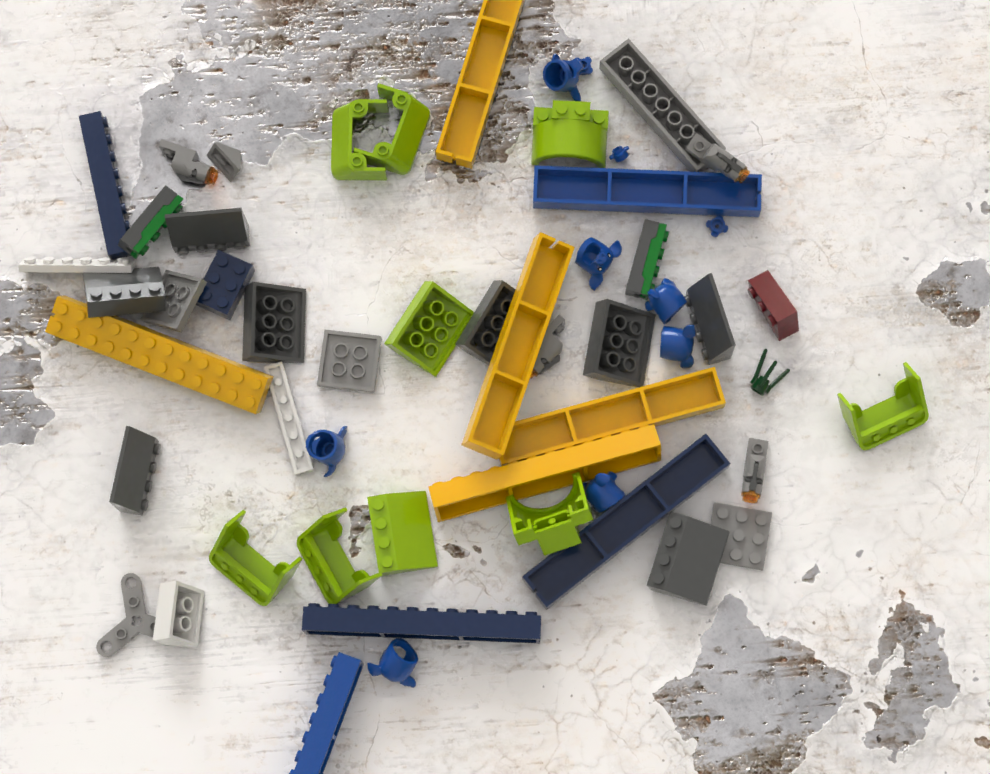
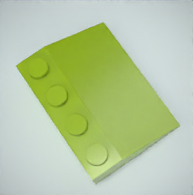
M424 281L384 344L398 355L436 377L455 348L457 340L474 312L433 281Z
M426 491L389 493L367 497L378 571L383 576L438 567Z

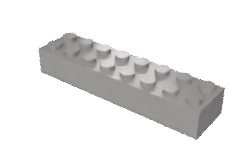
M629 38L600 60L599 69L690 172H703L708 168L707 165L685 150L696 133L711 144L715 143L723 150H726V147Z

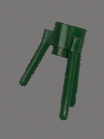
M764 349L754 377L750 382L752 384L750 388L762 396L764 393L768 394L790 372V369H786L768 385L770 383L768 377L777 364V361H774L764 377L760 375L758 378L768 351L767 349Z

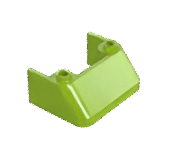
M378 83L379 97L392 101L394 107L402 110L403 114L392 144L380 142L375 145L372 153L355 147L353 152L363 154L368 165L385 167L387 171L405 175L411 171L430 119V111L427 106L407 92Z
M357 99L334 110L332 115L331 172L335 179L387 180L385 167H367V160L363 154L352 153L353 118H363L367 113H389L387 99Z
M907 362L903 363L906 378L896 383L894 387L895 396L863 411L858 404H849L841 393L837 394L843 418L856 443L862 450L874 448L924 424L928 420L929 413L921 378Z
M346 507L323 515L297 538V547L329 604L343 602L368 588L383 576L381 572L369 576L364 570L355 572L337 540L342 535V525L338 519L347 512Z
M242 510L224 525L209 554V561L259 605L267 606L293 577L302 558L299 556L290 565L286 562H279L276 566L272 565L247 544L249 533L240 524L246 511Z

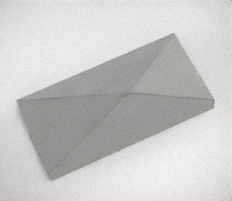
M215 142L207 153L209 159L230 182L233 181L241 169V151Z

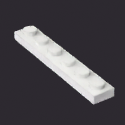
M27 257L21 261L18 267L19 272L132 273L135 268V260H129L127 257L118 258L117 260H110L109 257H102L99 260H92L90 257H83L80 260H74L72 257H64L62 259Z
M283 362L264 366L265 373L274 376L270 384V390L294 474L297 476L314 471L310 455L306 449L305 437Z

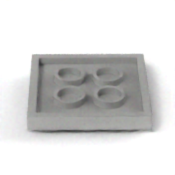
M166 270L162 277L166 311L144 313L141 320L148 324L182 333L207 282L202 278Z
M325 330L317 386L374 393L382 337L379 335Z
M714 502L711 525L730 532L720 563L763 571L772 512Z

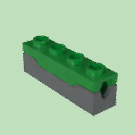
M165 185L123 235L118 246L135 259L139 255L144 256L150 248L148 244L151 241L155 242L161 235L159 231L162 227L164 229L167 228L165 214L179 213L183 208L181 205L183 198Z
M645 219L625 295L647 300L648 291L651 288L654 289L655 284H652L653 277L657 278L660 268L656 266L658 259L662 260L664 249L661 246L663 242H667L669 231H666L667 224Z

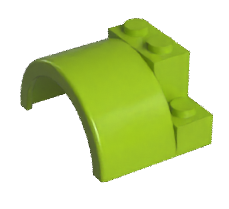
M553 100L552 108L534 107L531 165H539L541 161L550 158L571 157L593 162L598 168H606L609 111L590 110L591 102Z
M579 472L572 474L573 487L568 496L554 506L530 508L518 502L514 495L506 497L512 530L518 546L538 540L545 556L581 543L577 526L592 521L593 516Z

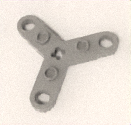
M134 573L124 575L121 580L126 618L97 642L96 649L101 656L111 657L139 633L153 637L156 617L146 613L141 579ZM129 578L136 579V586L130 589L126 586V581ZM134 617L142 618L140 620V626H133V623L135 622L133 620ZM104 642L112 644V649L107 653L102 651V644Z

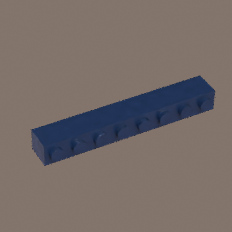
M101 111L80 115L79 121L108 256L111 260L129 257L131 255L118 246L120 239L131 225L129 220L125 218V214H128L126 204L122 203L121 199L124 196L122 186L118 185L117 179H120L118 168L114 167L116 156L115 152L111 151L110 148L113 141L111 134H107L106 128L109 127L108 119L102 115Z

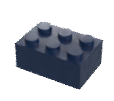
M218 250L204 277L207 283L196 305L231 320L245 292V286L249 284L255 272L253 265Z

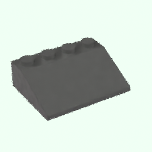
M242 208L165 214L171 245L175 253L188 254L189 251L204 253L210 249L225 251L227 248L244 249L245 246H250L249 224Z
M159 267L136 268L132 273H83L88 318L166 311L165 291Z
M709 273L688 288L684 297L687 301L686 307H690L692 312L690 314L691 323L696 325L697 341L698 343L701 342L703 346L701 350L704 361L707 360L708 364L711 365L731 359L736 344L713 275Z
M494 280L455 345L489 365L515 289L503 280Z
M252 282L245 286L242 361L304 363L306 289Z
M609 299L596 302L583 375L601 381L642 387L644 385L656 314Z
M126 426L109 502L120 512L143 516V512L148 508L147 493L151 492L152 481L150 480L152 473L154 474L156 471L157 463L155 462V457L159 455L161 444H159L156 437L130 426Z
M670 512L647 586L652 591L707 606L730 532L692 517Z

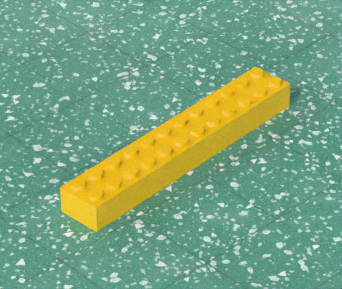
M483 0L437 145V160L452 164L453 161H456V165L470 169L473 168L525 0Z
M541 232L533 238L461 444L496 460L505 453L575 248L560 240L552 248H549L556 239Z
M65 295L57 296L52 313L55 315L50 316L45 330L46 333L248 412L257 414L262 411L274 376L116 315L88 318L86 303Z
M715 367L515 421L505 453L499 458L500 464L505 466L512 461H523L530 456H541L548 451L563 450L570 445H581L588 440H599L606 435H617L624 430L632 431L643 425L650 426L654 424L657 427L722 409L725 407L726 402Z
M643 425L632 431L624 430L617 435H606L595 441L588 440L581 445H570L563 450L548 451L541 456H530L523 461H512L505 466H494L489 468V470L483 472L476 471L465 477L458 476L450 481L436 482L432 486H428L437 521L441 522L507 504L506 497L514 495L516 500H521L572 486V474L576 472L580 473L583 483L592 480L598 473L607 474L608 471L619 473L661 461V443L655 425Z

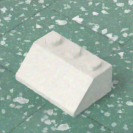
M179 581L160 583L153 641L169 646L198 648L204 590Z

